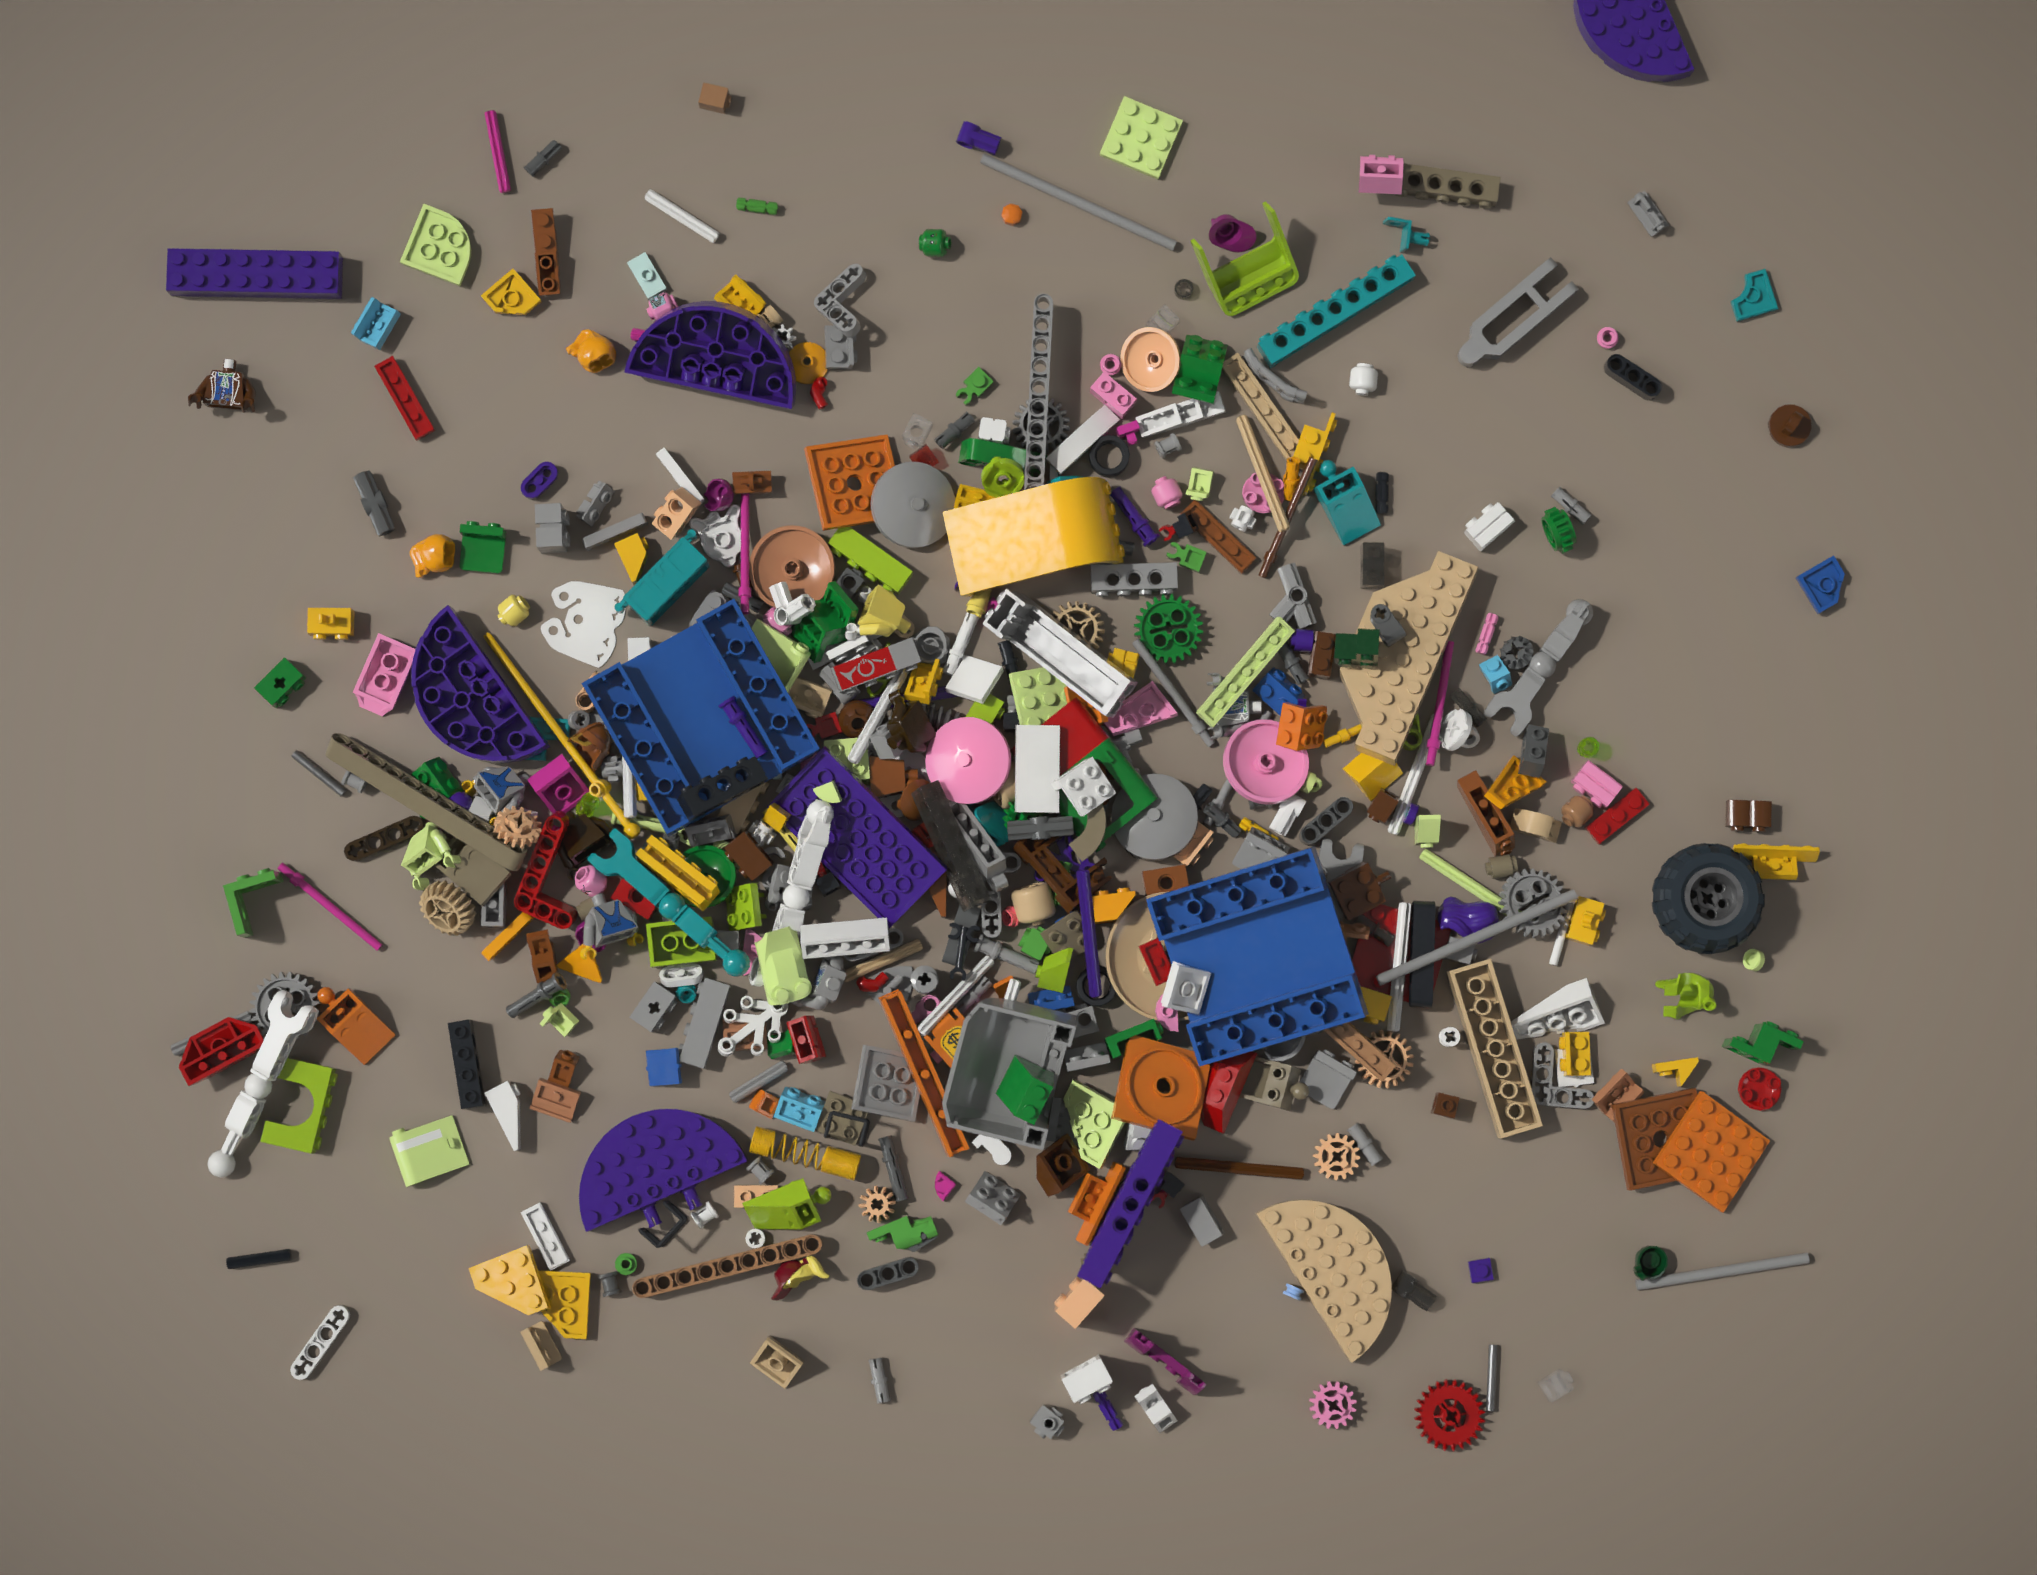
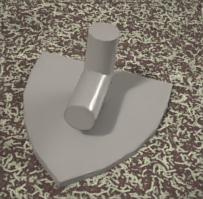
M897 966L883 970L889 980L877 992H867L881 1007L882 1005L878 998L897 989L902 992L907 1002L912 989V966ZM881 972L877 973L871 979H875Z

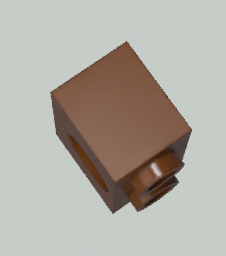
M1185 865L1142 871L1145 896L1159 892H1169L1189 885ZM1169 878L1172 882V887L1170 889H1163L1160 886V880Z

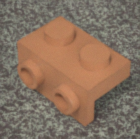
M1621 1068L1591 1100L1605 1116L1615 1122L1612 1104L1639 1099L1644 1094V1091Z

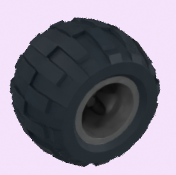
M1718 843L1695 844L1680 850L1668 858L1661 866V870L1657 878H1655L1652 887L1653 902L1651 904L1653 914L1657 917L1660 929L1665 936L1670 937L1675 942V945L1698 954L1726 952L1741 945L1757 929L1761 921L1762 909L1765 907V894H1763L1761 886L1762 880L1758 871H1755L1751 866L1750 860L1742 853L1732 850L1729 846ZM1701 879L1707 883L1705 888H1701L1699 885ZM1716 884L1720 885L1722 888L1720 893H1717L1714 890V886ZM1691 890L1694 891L1695 895L1693 899L1690 898ZM1708 895L1710 897L1708 899L1709 903L1704 904L1702 902L1704 899L1703 896ZM1719 900H1723L1725 902L1724 908H1720L1718 906ZM1693 905L1699 909L1698 913L1692 907ZM1708 910L1714 913L1712 919L1706 915Z

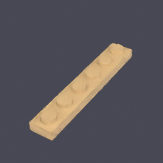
M1236 353L1224 361L1222 370L1287 461V458L1293 457L1299 439L1239 353Z

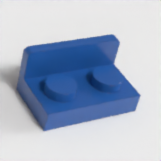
M1064 986L1063 993L1052 990L1028 993L1029 1004L1052 1010L1074 1007L1070 986Z

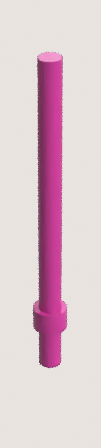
M741 494V587L738 589V597L741 598V611L743 615L749 614V598H751V588L749 587V494Z
M1448 641L1444 650L1431 736L1427 741L1428 755L1426 765L1435 766L1437 750L1440 749L1441 741L1439 740L1453 654V641Z
M280 864L278 870L290 879V883L295 887L299 886L376 951L382 947V943L306 882L304 876L299 872L295 873L286 864Z

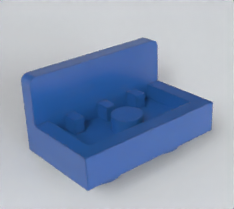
M1275 667L1252 690L1280 716L1283 703L1289 702L1297 705L1298 699L1305 697L1302 689L1298 685L1292 684L1286 678L1285 673Z

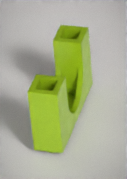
M287 1058L277 1078L300 1083L308 1088L313 1096L314 1108L310 1117L300 1125L291 1126L273 1121H265L260 1142L315 1154L316 1150L320 1149L322 1138L319 1136L321 1129H324L326 1126L327 1116H325L326 1107L329 1108L332 1102L330 1091L331 1087L335 1086L338 1074L335 1073L336 1069Z

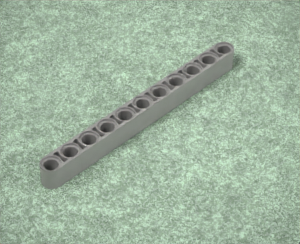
M1045 293L1037 295L1034 300L1024 490L1044 485L1053 299ZM1040 302H1047L1049 307L1047 309H1040L1038 304ZM1041 322L1046 323L1048 328L1046 330H1039L1037 324ZM1043 343L1047 346V349L1038 351L1035 346ZM1038 364H1043L1046 369L1043 372H1037L1034 367ZM1036 385H1042L1045 390L1042 393H1036L1033 388ZM1035 406H1041L1044 411L1041 414H1035L1032 409ZM1034 427H1040L1043 432L1040 435H1034L1031 430ZM1039 448L1042 453L1039 456H1033L1030 450ZM1038 469L1041 474L1038 477H1032L1029 471Z

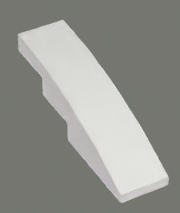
M1217 391L1213 404L1190 399L1135 418L1140 427L1141 437L1144 438L1225 413L1226 410L1221 394Z
M1104 405L1046 458V461L1061 475L1090 449L1100 437L1112 429L1120 419Z

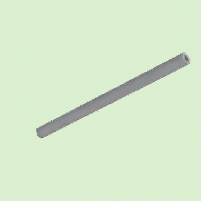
M1808 1253L1662 1275L1655 1279L1647 1278L1644 1281L1636 1279L1635 1284L1637 1290L1808 1264L1810 1261Z

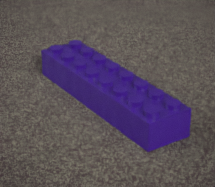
M167 249L166 291L171 296L342 299L343 256L339 251Z

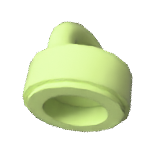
M1308 771L1307 778L1300 791L1306 794L1317 792L1322 787L1321 779L1317 778L1315 773Z
M1749 949L1745 952L1743 956L1745 968L1759 971L1764 965L1765 956L1762 951Z

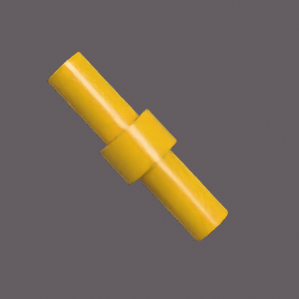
M1358 724L1347 730L1346 728L1339 730L1336 735L1324 739L1323 745L1325 748H1328L1339 742H1347L1350 740V737L1359 734L1362 727Z

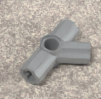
M1295 562L1278 568L1277 570L1286 595L1269 615L1274 620L1276 617H1281L1286 623L1294 615L1299 629L1316 624L1317 622L1309 603L1307 592L1302 584ZM1298 590L1303 594V599L1298 602L1294 601L1291 598V593Z

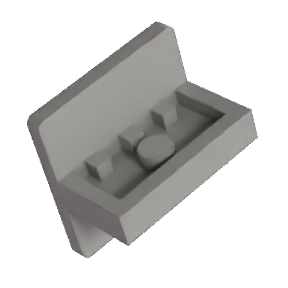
M984 1171L965 1202L1002 1225L1019 1199L1020 1193Z

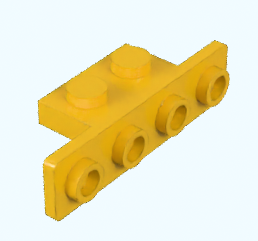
M1331 413L1325 431L1308 425L1303 427L1293 457L1300 459L1299 469L1304 470L1309 457L1317 460L1303 492L1305 496L1308 491L1312 492L1316 480L1313 479L1315 471H1320L1319 467L1323 462L1320 459L1322 451L1327 452L1331 440L1327 439L1329 431L1334 432L1338 421L1334 419L1336 413Z
M1741 843L1733 845L1732 850L1742 853L1747 859L1752 860V867L1755 871H1758L1761 879L1797 880V862H1816L1820 854V848L1812 846H1770L1768 844L1748 845Z

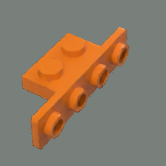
M1113 1162L1104 1181L1086 1173L1068 1210L1069 1213L1084 1220L1076 1241L1088 1246L1094 1239L1095 1231L1105 1216V1210L1109 1202L1114 1198L1115 1190L1124 1177L1126 1167Z

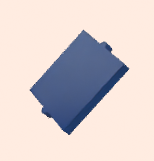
M678 1048L646 1051V1070L648 1071L649 1086L682 1084L680 1070L682 1065L679 1060Z

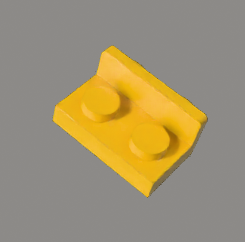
M1563 1032L1562 1037H1559V1049L1563 1050V1058H1560V1071H1564V1076H1590L1589 1032Z

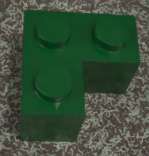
M1358 629L1357 634L1336 633L1334 664H1339L1340 667L1345 668L1352 665H1360L1361 668L1365 669L1378 666L1380 630Z

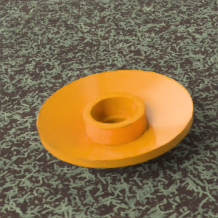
M802 342L790 350L789 355L793 363L797 382L813 384L816 378L826 375L828 369H826L825 350L821 346L813 342ZM805 358L811 359L809 365L803 363Z

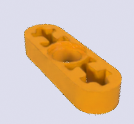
M522 912L481 954L488 961H491L532 922L534 917Z

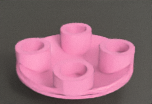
M1255 472L1247 479L1243 486V500L1255 512L1270 513L1271 510ZM1270 474L1282 504L1284 501V483L1275 475Z

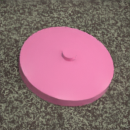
M962 717L944 724L937 730L936 736L930 740L926 752V770L932 785L942 796L956 803L976 804L990 799L1003 787L1011 768V753L1006 738L993 724L979 718Z
M1261 719L1242 725L1228 740L1223 754V767L1231 786L1244 798L1259 804H1277L1291 798L1304 784L1309 770L1307 750L1296 751L1276 745L1279 722Z

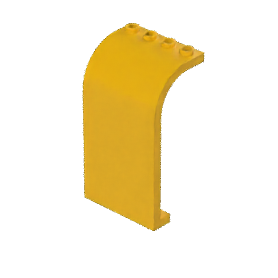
M1100 477L1074 478L944 511L943 517L960 595L969 597L977 592L1084 565L1124 563L1125 551L1123 545L1119 543L1120 528L1117 523L1115 524L1113 516L1116 515L1114 504L1110 502L1109 494H1111L1109 482Z

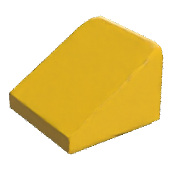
M774 802L769 806L762 820L780 832L791 817V814Z

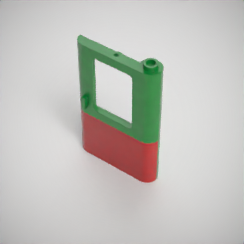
M1076 697L1041 724L1060 726L1059 777L1083 760L1093 757L1094 760L1098 759L1102 762L1134 803L1130 810L1106 828L1103 841L1096 850V853H1098L1107 845L1105 841L1157 800L1158 797L1078 697ZM1015 746L1010 750V752L1012 753V755H1013L1014 757H1015ZM1059 789V813L1062 817L1072 816L1073 831L1079 837L1086 828L1087 814L1081 817L1063 789Z

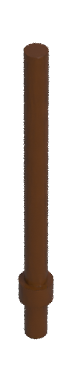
M1309 457L1285 512L1289 524L1316 465L1317 460ZM1277 531L1269 551H1266L1263 557L1265 560L1258 574L1259 576L1266 579L1272 564H1275L1278 555L1276 554L1286 531Z

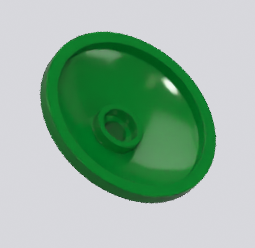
M700 845L685 851L683 855L686 862L689 864L695 863L702 870L700 873L706 877L710 875L718 882L717 886L720 893L707 908L723 902L732 892L736 882L734 864L727 858L723 850L714 846ZM682 896L685 900V904L698 908L689 900H687L684 896Z

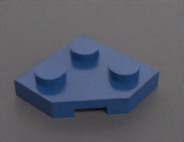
M1833 555L1796 577L1817 614L1838 603L1839 592L1845 573Z

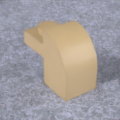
M1515 808L1510 827L1513 831L1523 835L1536 836L1548 842L1556 843L1562 822L1545 814Z

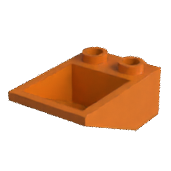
M323 987L318 991L317 998L319 1002L329 1004L330 1006L317 1020L363 1065L396 1036L351 988H348L337 999H335L334 991L329 987ZM349 999H352L354 1001V1006L352 1008H349L347 1006V1001ZM334 1014L339 1018L336 1023L331 1021V1016Z

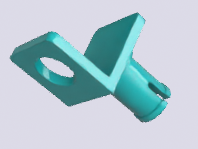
M1387 217L1383 220L1384 225L1402 228L1400 252L1403 253L1408 250L1410 243L1428 246L1430 239L1427 238H1430V234L1412 231V220Z

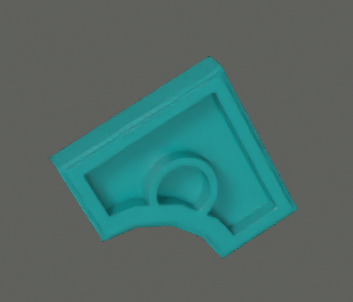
M1766 268L1745 274L1743 292L1739 297L1730 302L1736 322L1778 310L1779 308Z

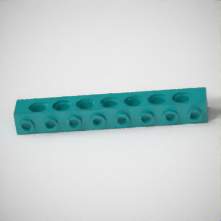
M1403 254L1398 257L1393 255L1385 261V265L1378 268V266L1370 269L1366 277L1362 279L1357 277L1349 283V287L1345 290H1342V288L1336 290L1331 294L1332 298L1324 301V299L1318 301L1313 305L1314 309L1306 312V310L1300 312L1295 316L1296 320L1288 323L1286 321L1278 326V331L1272 335L1266 333L1260 337L1257 349L1269 368H1272L1414 280L1416 275ZM1385 272L1392 273L1394 280H1386L1383 274ZM1368 283L1374 284L1376 291H1368L1365 285ZM1354 294L1358 297L1359 301L1352 303L1348 300L1347 296ZM1336 305L1340 308L1341 312L1333 314L1329 307ZM1318 316L1322 319L1323 323L1315 325L1311 318ZM1300 327L1304 330L1305 334L1297 336L1294 334L1293 329ZM1281 338L1286 341L1287 345L1285 347H1278L1275 341Z

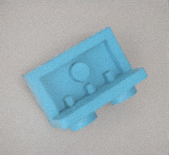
M371 297L360 318L355 323L351 334L361 342L380 350L401 313Z

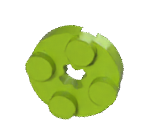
M994 457L981 473L984 490L995 498L1019 492L1024 485L1022 466L1012 459ZM1000 476L1007 477V479H1002V481H999Z

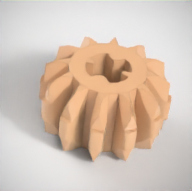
M874 1186L875 1194H872L868 1188L866 1193L870 1197L868 1198L864 1195L860 1197L862 1200L867 1201L866 1204H859V1208L867 1207V1210L862 1212V1215L865 1216L870 1212L871 1215L868 1219L870 1222L873 1220L874 1215H877V1223H880L881 1214L888 1220L889 1216L886 1211L890 1213L895 1212L894 1209L888 1207L889 1205H895L896 1201L888 1202V1198L892 1197L893 1193L891 1192L885 1196L886 1187H883L881 1193H878V1186ZM874 1198L883 1201L884 1204H881L883 1206L881 1210L872 1208L871 1204H874L872 1202Z

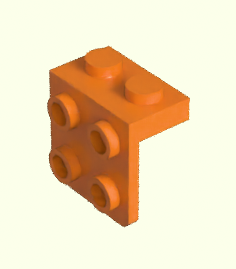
M1289 702L1283 703L1276 745L1296 751L1319 748L1324 740L1323 732L1327 720V706L1303 707Z

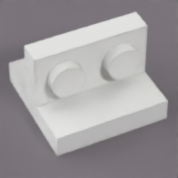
M1173 961L1161 1000L1162 1006L1199 1014L1211 972Z

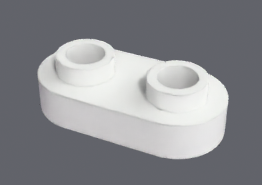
M694 963L667 966L659 973L661 984L665 987L695 985L701 982L704 977L702 967Z

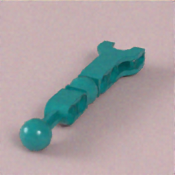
M613 828L609 836L617 847L615 855L610 859H603L597 854L592 853L587 860L605 876L623 877L656 906L664 918L672 920L703 949L708 946L723 959V968L727 974L734 977L744 975L750 967V959L747 953L739 949L731 950L717 938L718 932L685 904V900L681 895L673 893L636 860L635 847L632 841Z

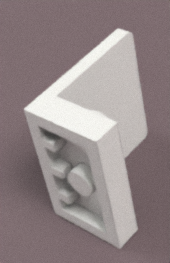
M1093 757L1083 760L1051 783L1055 790L1063 789L1081 817L1116 793Z

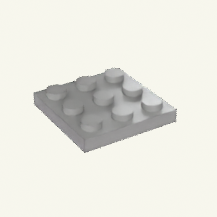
M863 1045L851 1109L915 1122L920 1093L902 1052Z

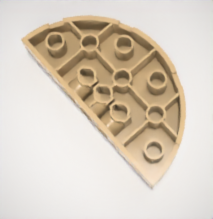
M1312 1200L1285 1201L1256 1212V1216L1349 1362H1354L1377 1339L1390 1309L1392 1293L1391 1275L1387 1259L1379 1242L1371 1231L1356 1217L1343 1209L1324 1202Z

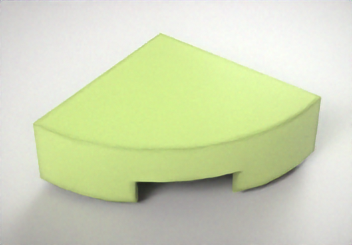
M834 780L813 789L821 800L829 803L842 801Z

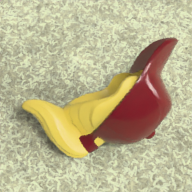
M811 1255L803 1258L801 1261L790 1260L782 1262L774 1273L778 1287L771 1300L778 1301L785 1298L792 1288L798 1287L802 1281L810 1280L814 1275L823 1279L829 1278V1275L825 1273L820 1262Z

